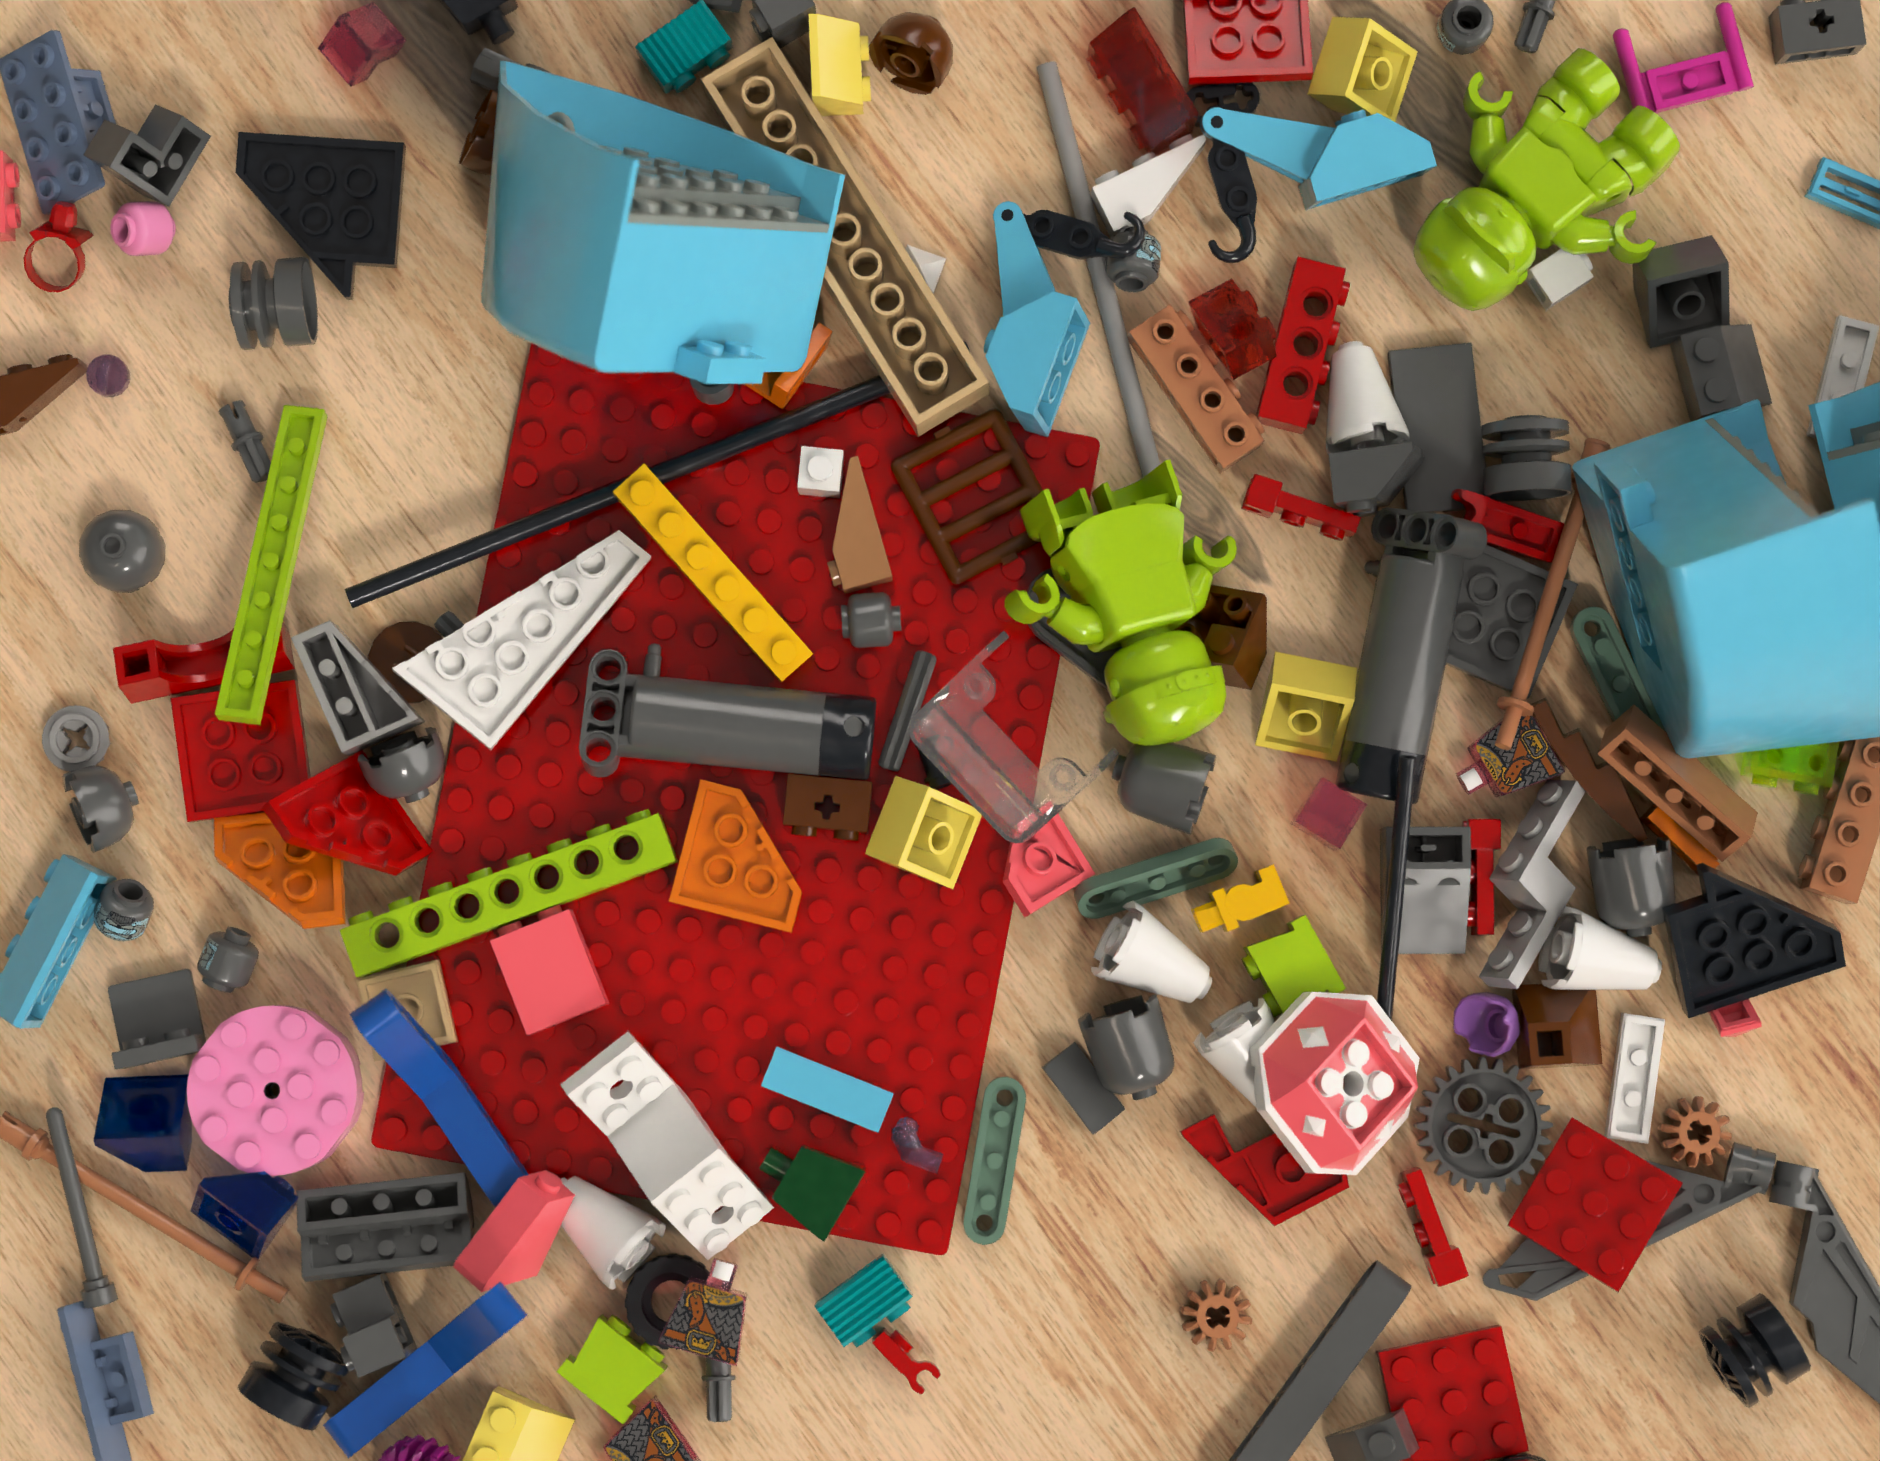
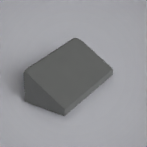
M1075 1042L1042 1066V1069L1092 1135L1125 1110L1115 1094L1102 1086L1095 1068Z

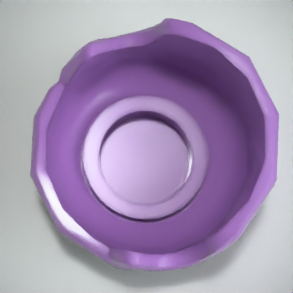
M1490 992L1473 993L1462 998L1454 1010V1032L1467 1039L1470 1044L1469 1050L1491 1057L1499 1056L1510 1051L1520 1034L1517 1011L1514 1005L1501 995Z

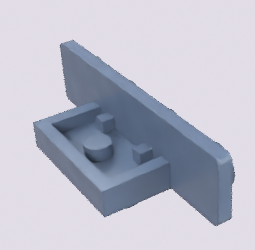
M83 1301L59 1307L57 1312L60 1327L66 1343L71 1371L74 1375L95 1461H131L122 1422L154 1414L134 1333L131 1331L101 1339L93 1308L85 1309Z

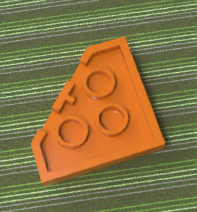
M700 779L669 902L792 933L802 891L741 789Z
M265 812L214 818V856L221 866L303 929L346 924L344 860L285 843Z

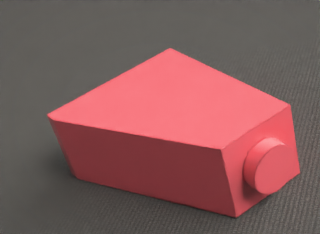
M547 1170L519 1177L456 1259L453 1267L480 1292L490 1290L500 1281L505 1286L537 1276L575 1194L562 1184L558 1176Z

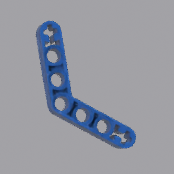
M388 989L383 990L350 1013L355 1026L377 1053L422 1099L488 1199L496 1208L516 1180L521 1176L529 1175L450 1057Z
M500 1281L412 1354L324 1423V1428L345 1455L350 1458L519 1323L527 1314Z

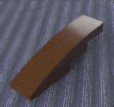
M1546 697L1532 703L1534 715L1549 743L1575 780L1578 781L1581 787L1607 815L1638 841L1642 842L1648 839L1645 828L1618 771L1606 761L1596 765L1579 728L1563 735Z

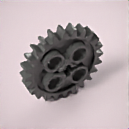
M1478 1057L1476 1069H1473L1468 1059L1461 1060L1460 1073L1452 1066H1446L1445 1069L1448 1076L1446 1081L1436 1076L1432 1078L1435 1086L1438 1088L1436 1092L1422 1091L1424 1097L1430 1101L1429 1106H1416L1418 1112L1426 1115L1425 1121L1414 1124V1128L1426 1131V1136L1419 1139L1416 1143L1419 1146H1430L1431 1148L1424 1156V1161H1439L1434 1171L1438 1176L1450 1171L1448 1184L1451 1186H1455L1463 1178V1187L1466 1192H1471L1476 1182L1479 1183L1482 1194L1489 1193L1490 1185L1493 1182L1500 1192H1505V1179L1508 1178L1515 1185H1521V1178L1518 1172L1523 1170L1533 1175L1535 1171L1529 1163L1532 1158L1545 1160L1543 1154L1537 1150L1538 1145L1551 1144V1140L1541 1136V1130L1553 1127V1123L1541 1120V1115L1551 1108L1549 1105H1537L1536 1100L1544 1093L1543 1090L1535 1089L1529 1091L1527 1089L1533 1080V1077L1530 1075L1524 1076L1520 1080L1516 1079L1519 1071L1517 1065H1512L1506 1072H1503V1060L1496 1059L1491 1069H1488L1485 1057ZM1472 1088L1477 1094L1478 1103L1473 1110L1465 1112L1458 1104V1096L1464 1089ZM1511 1098L1518 1105V1114L1514 1120L1505 1122L1500 1117L1499 1107L1504 1100ZM1454 1113L1483 1120L1485 1114H1487L1486 1121L1519 1131V1136L1514 1138L1484 1131L1482 1137H1480V1130L1478 1128L1451 1122L1447 1119V1115ZM1456 1129L1464 1130L1468 1137L1466 1148L1460 1152H1453L1448 1145V1137ZM1502 1139L1508 1146V1155L1502 1162L1495 1163L1490 1158L1489 1148L1494 1141Z

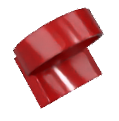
M58 201L51 210L49 221L42 223L29 232L34 241L26 249L24 269L29 280L38 288L47 292H62L71 288L81 279L86 267L85 255L80 245L94 235L89 230L74 227L77 225V209L73 203ZM45 237H56L65 241L73 250L77 258L78 272L71 284L54 286L43 281L37 275L32 265V251L34 245L39 240Z

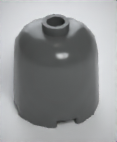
M1172 742L1152 746L1134 744L1127 757L1118 756L1113 770L1112 779L1119 781L1117 790L1119 801L1132 814L1191 835L1193 824L1197 823L1209 788L1204 785L1209 771L1213 772L1216 755Z
M1658 837L1657 845H1644L1643 841L1640 842L1636 838L1603 842V851L1601 852L1596 846L1587 847L1595 906L1599 918L1603 923L1615 929H1626V934L1629 937L1652 934L1651 926L1665 922L1662 908L1675 904L1670 838Z
M1141 995L1103 1006L1105 1015L1093 1020L1089 1013L1081 1016L1078 1019V1023L1102 1086L1114 1094H1132L1133 1100L1144 1099L1156 1094V1086L1163 1083L1172 1074L1175 1065L1172 1047L1157 995H1151L1145 1003Z

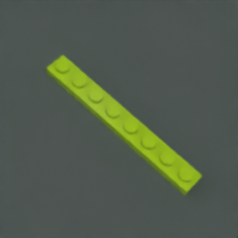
M291 405L283 406L215 711L218 720L255 725L261 724L328 416L324 409Z

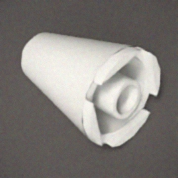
M1351 341L1340 345L1339 350L1331 358L1326 431L1327 454L1404 443L1403 439L1409 441L1408 428L1372 348L1363 346V343L1359 341Z
M1133 900L1127 902L1123 906L1124 909L1128 910L1126 915L1122 919L1114 916L1104 931L1093 957L1100 961L1099 968L1091 966V972L1103 980L1187 1003H1192L1196 998L1203 999L1212 984V977L1209 976L1210 967L1142 905Z
M1565 906L1556 926L1553 927L1543 944L1538 962L1539 971L1545 972L1547 980H1541L1542 984L1555 990H1646L1652 983L1658 981L1662 970V963L1658 959L1656 950L1577 908Z
M1258 998V1006L1256 1007L1253 1006L1251 1001H1247L1221 1015L1210 1023L1214 1031L1205 1038L1202 1032H1200L1193 1042L1198 1052L1255 1107V1067L1251 1063L1250 1048L1275 1023L1270 1007L1263 998Z
M573 1176L569 1180L563 1177L561 1178L562 1184L574 1193L575 1196L561 1226L601 1282L613 1290L616 1288L614 1280L618 1278L623 1283L626 1282L649 1258L656 1248L650 1241L655 1233L662 1238L666 1225L659 1218L577 1176Z

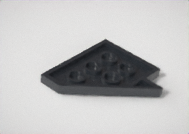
M239 132L235 173L347 300H353L356 266L397 268L406 154L404 143Z
M1704 863L1697 865L1702 895L1662 908L1682 1010L1688 1018L1846 966L1841 933L1833 923Z

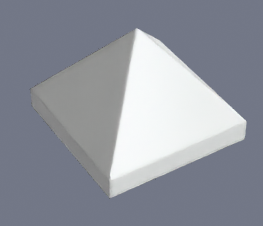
M907 245V253L934 294L946 258Z

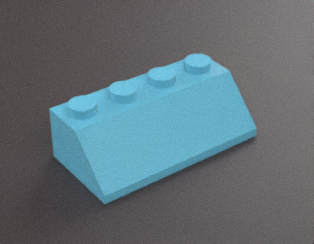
M63 854L60 860L55 859L50 864L44 877V881L48 883L41 897L36 896L30 903L25 913V919L29 921L22 934H16L13 937L5 953L9 960L2 973H0V1017L19 1029L41 1027L94 924V909L104 886L115 881L116 877L72 855Z

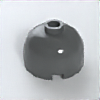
M110 510L97 515L85 527L79 541V557L87 575L97 585L115 593H132L140 590L139 588L144 587L159 576L165 563L166 545L158 528L149 518L132 510Z
M425 728L428 736L417 738L415 730L380 742L370 748L373 756L368 759L363 753L359 755L358 763L369 786L378 794L392 799L404 797L406 803L415 802L430 794L428 787L439 780L444 768L445 755L436 728Z
M101 766L83 767L63 774L62 780L65 792L73 790L75 797L72 798V803L69 805L86 844H91V851L94 853L119 842L130 831L134 821L132 807L139 804L132 783L130 781L122 783L114 771Z

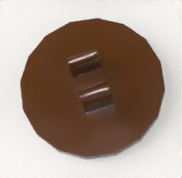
M416 621L399 622L385 628L375 638L369 651L368 659L408 703H420L427 698L393 672L392 668L403 661L411 659L424 651L426 647L443 638L432 627Z

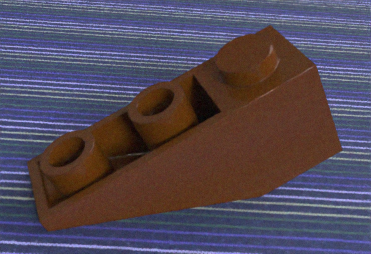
M65 354L49 358L48 365L32 368L31 364L16 365L8 368V374L0 376V436L20 430L88 371L87 364L79 358H73L72 355Z

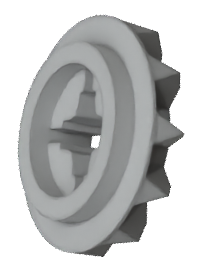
M77 705L62 708L49 718L42 734L44 752L55 766L65 771L71 772L79 768L95 766L104 760V755L111 744L108 732L109 726L99 713L90 708ZM66 728L75 732H80L82 728L85 729L86 733L83 739L87 742L86 745L90 749L76 746L68 751L71 739L63 729Z

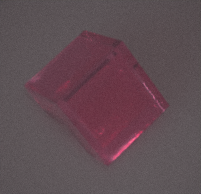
M372 2L340 15L318 49L351 87L366 81L379 63L395 57L406 42V39L377 5Z
M1321 777L1307 800L1298 809L1290 824L1331 850L1336 851L1344 844L1367 804L1350 793L1341 790L1326 778Z

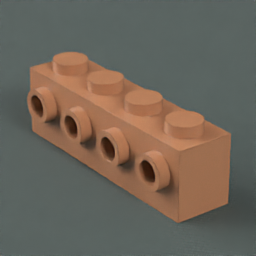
M1169 304L1129 331L1128 341L1219 474H1221L1261 447L1265 441L1261 434L1265 430L1253 412L1246 414L1238 403L1241 395L1234 383L1229 378L1223 380L1214 368L1218 362L1206 344L1199 346L1191 335L1194 327L1187 315L1182 310L1176 312L1171 304Z
M1632 705L1605 729L1597 754L1721 862L1752 838L1758 812L1696 758L1688 759L1678 755L1667 733L1638 707Z
M1880 737L1839 742L1835 757L1840 760L1836 776L1830 775L1823 792V798L1828 801L1823 815H1817L1811 829L1810 837L1815 839L1811 854H1805L1799 866L1798 877L1802 878L1800 889L1844 904L1858 903L1880 834Z

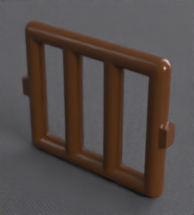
M996 408L990 409L951 430L947 426L933 434L934 439L895 458L891 462V470L952 583L960 584L999 563L1005 566L1017 560L1018 553L1039 543L1033 541L1028 536L1027 531H1024L961 565L949 542L1031 501L1043 491L1000 410ZM990 428L992 429L1002 448L1001 451L921 491L910 469ZM1011 465L1021 487L942 528L940 527L930 508L931 505Z

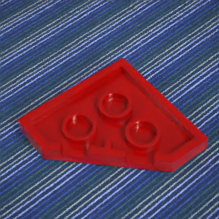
M363 750L274 797L262 807L285 843L390 875H399L425 860L433 853L398 800L380 795L369 786L358 763V756L362 753L368 759Z

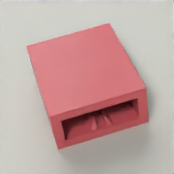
M560 905L537 913L539 921L523 927L520 920L497 929L500 937L490 940L527 1035L535 1034L609 1004L574 912L571 909L562 912Z

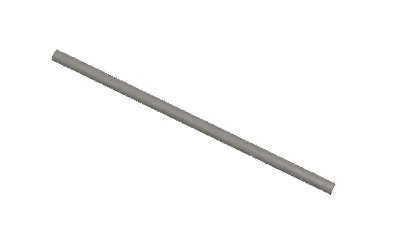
M1043 63L1037 66V72L1075 218L1090 222L1099 229L1057 63ZM1107 256L1088 258L1086 261L1140 470L1142 477H1144L1160 465L1159 456L1114 283L1107 276Z

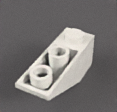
M1191 134L1183 136L1169 145L1171 150L1157 157L1154 152L1145 154L1132 162L1134 168L1121 174L1117 170H1113L1095 180L1096 186L1092 187L1091 198L1110 238L1120 232H1124L1127 228L1133 227L1131 222L1124 219L1123 215L1125 212L1137 215L1144 225L1149 223L1204 149L1207 140L1204 134L1194 139Z

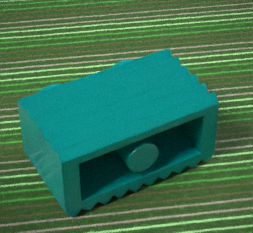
M699 0L695 5H692L675 19H672L655 33H652L649 37L638 43L635 48L640 60L652 74L663 92L667 94L673 89L676 93L686 90L696 81L695 74L707 65L710 69H715L723 64L730 57L728 51L733 48L731 38L703 0Z
M882 1253L818 1300L814 1307L843 1347L852 1342L857 1348L877 1333L873 1326L883 1318L887 1317L891 1323L911 1308L907 1301L913 1297V1294Z

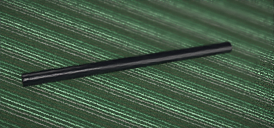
M1413 755L1399 756L1377 1003L1391 1021L1393 1016L1416 757Z

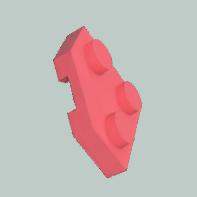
M1052 803L1013 826L1003 883L1024 918L1095 875V872Z

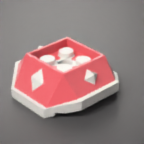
M1303 992L1250 1048L1251 1063L1255 1067L1254 1090L1256 1109L1305 1173L1357 1175L1409 1116L1411 1100L1418 1088L1416 1074L1420 1058L1372 995ZM1343 1078H1344V1080H1345L1344 1090H1343Z

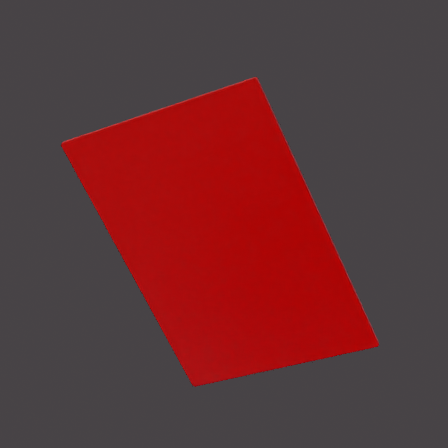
M531 343L494 529L631 475L644 463L647 467H651L843 389L802 382L784 409H781L746 385L734 384L733 394L727 401L716 405H709L696 398L691 387L690 378L675 372H602L566 359ZM879 397L663 484L813 653L782 682L771 673L620 502L488 555L476 617L518 591H522L539 581L541 577L549 572L555 571L575 559L577 555L618 530L652 557L492 750H489L455 722L430 844L433 853L427 859L419 900L429 897L427 890L437 885L451 882L453 888L468 883L467 875L478 870L491 867L492 872L496 873L509 868L507 860L522 854L531 853L533 859L548 854L546 846L567 838H570L572 844L588 839L586 832L593 828L610 824L613 830L627 825L625 817L646 809L650 810L651 816L657 813L662 816L678 860L677 863L560 905L562 912L568 909L574 912L609 1004L535 1034H526L490 940L500 937L497 929L412 959L406 963V967L433 960H440L458 1037V1042L441 1045L440 1047L458 1068L528 1174L547 1170L560 1179L565 1177L569 1180L571 1177L577 1176L606 1192L649 1200L608 1137L567 1096L561 1087L564 1081L629 1031L686 1093L729 1157L771 1202L774 1208L764 1215L760 1221L808 1230L771 1198L780 1181L759 1170L771 1147L794 1160L801 1146L805 1145L866 1169L865 1174L830 1231V1235L934 1255H944L948 1251L1014 904L1012 896L1003 883L1013 826L1031 814L1061 656L1036 637L1028 624L1017 622L1009 616L1004 604L1006 596L1012 591H1027L1037 575L1051 568L1050 557L1043 549L1042 543L1039 542L1018 553V559L1005 566L999 563L960 584H954L949 580L891 470V462L895 458L934 439L933 434L947 426L951 430L979 415L959 412L918 437L895 399ZM1006 421L1042 490L1049 489L1054 504L1065 500L1081 488H1085L1090 501L1100 443L1097 438L1053 429L1050 430L1047 438L1025 431L1020 423ZM990 428L910 470L921 491L1001 451L1002 448ZM802 446L844 451L840 498L800 495L798 493L797 485ZM858 456L893 581L844 594L842 584L833 585L827 562L835 560L832 549L849 460L852 457ZM1008 465L931 505L930 508L942 528L1021 487V484L1011 465ZM1028 502L949 542L960 565L1026 531L1020 510ZM879 592L888 594L891 598V605L900 606L901 631H893V640L889 646L867 648L852 646L849 638H843L841 605H847L849 597L853 594ZM650 644H659L661 646L660 656L662 657L660 677L874 697L877 705L870 776L867 780H859L869 781L873 784L868 834L859 833L858 841L834 839V831L817 829L816 837L791 834L792 827L784 826L783 819L788 774L794 773L620 757L618 768L613 774L600 778L590 775L582 764L579 743L591 658L601 650L612 649L623 655L629 674L643 675L648 646ZM918 650L935 655L937 661L901 768L898 772H894L879 766V759L914 655ZM606 666L602 668L598 676L603 680H613L620 674V670L614 666ZM602 706L594 712L593 717L600 721H607L615 715L616 710L609 706ZM940 735V741L949 767L956 771V774L953 775L955 783L937 791L984 811L953 889L865 854L895 776L930 787L929 784L924 783V779L927 776L914 743L921 739L927 741L926 737ZM598 746L590 751L588 757L592 761L601 762L609 757L611 751L607 747ZM700 779L741 789L802 891L792 933L669 902ZM825 797L824 803L816 804L815 810L821 811L823 819L828 820L833 812L840 811V806L833 804L832 797ZM631 836L620 839L616 846L617 855L622 860L634 858L639 850L637 840ZM585 851L577 859V868L584 875L592 874L598 868L599 859L593 851ZM552 865L541 868L537 876L539 885L543 889H551L556 886L559 881L558 870ZM513 880L502 882L498 888V896L503 903H513L519 896V887ZM468 894L461 898L458 905L460 914L468 919L478 913L479 901L474 895ZM427 909L421 913L419 925L424 932L431 933L439 926L440 919L435 910ZM535 914L522 919L521 923L525 927L539 920ZM776 1047L894 1093L879 1132L877 1133L762 1087V1081ZM386 1063L371 1138L372 1144L381 1149L465 1165L422 1099ZM624 1080L616 1082L611 1089L618 1087ZM724 1205L716 1209L714 1212H718L719 1210H721L724 1207Z

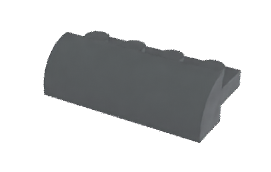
M465 1172L296 1191L297 1231L301 1236L302 1278L305 1282L453 1266L456 1259L473 1238V1205L470 1186Z

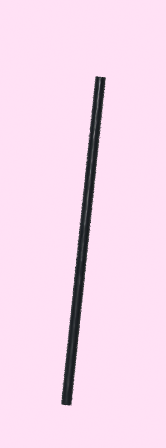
M878 375L648 468L662 484H665L887 395L890 391L881 376ZM631 475L345 589L352 608L358 607L615 504L619 500L613 495V491Z

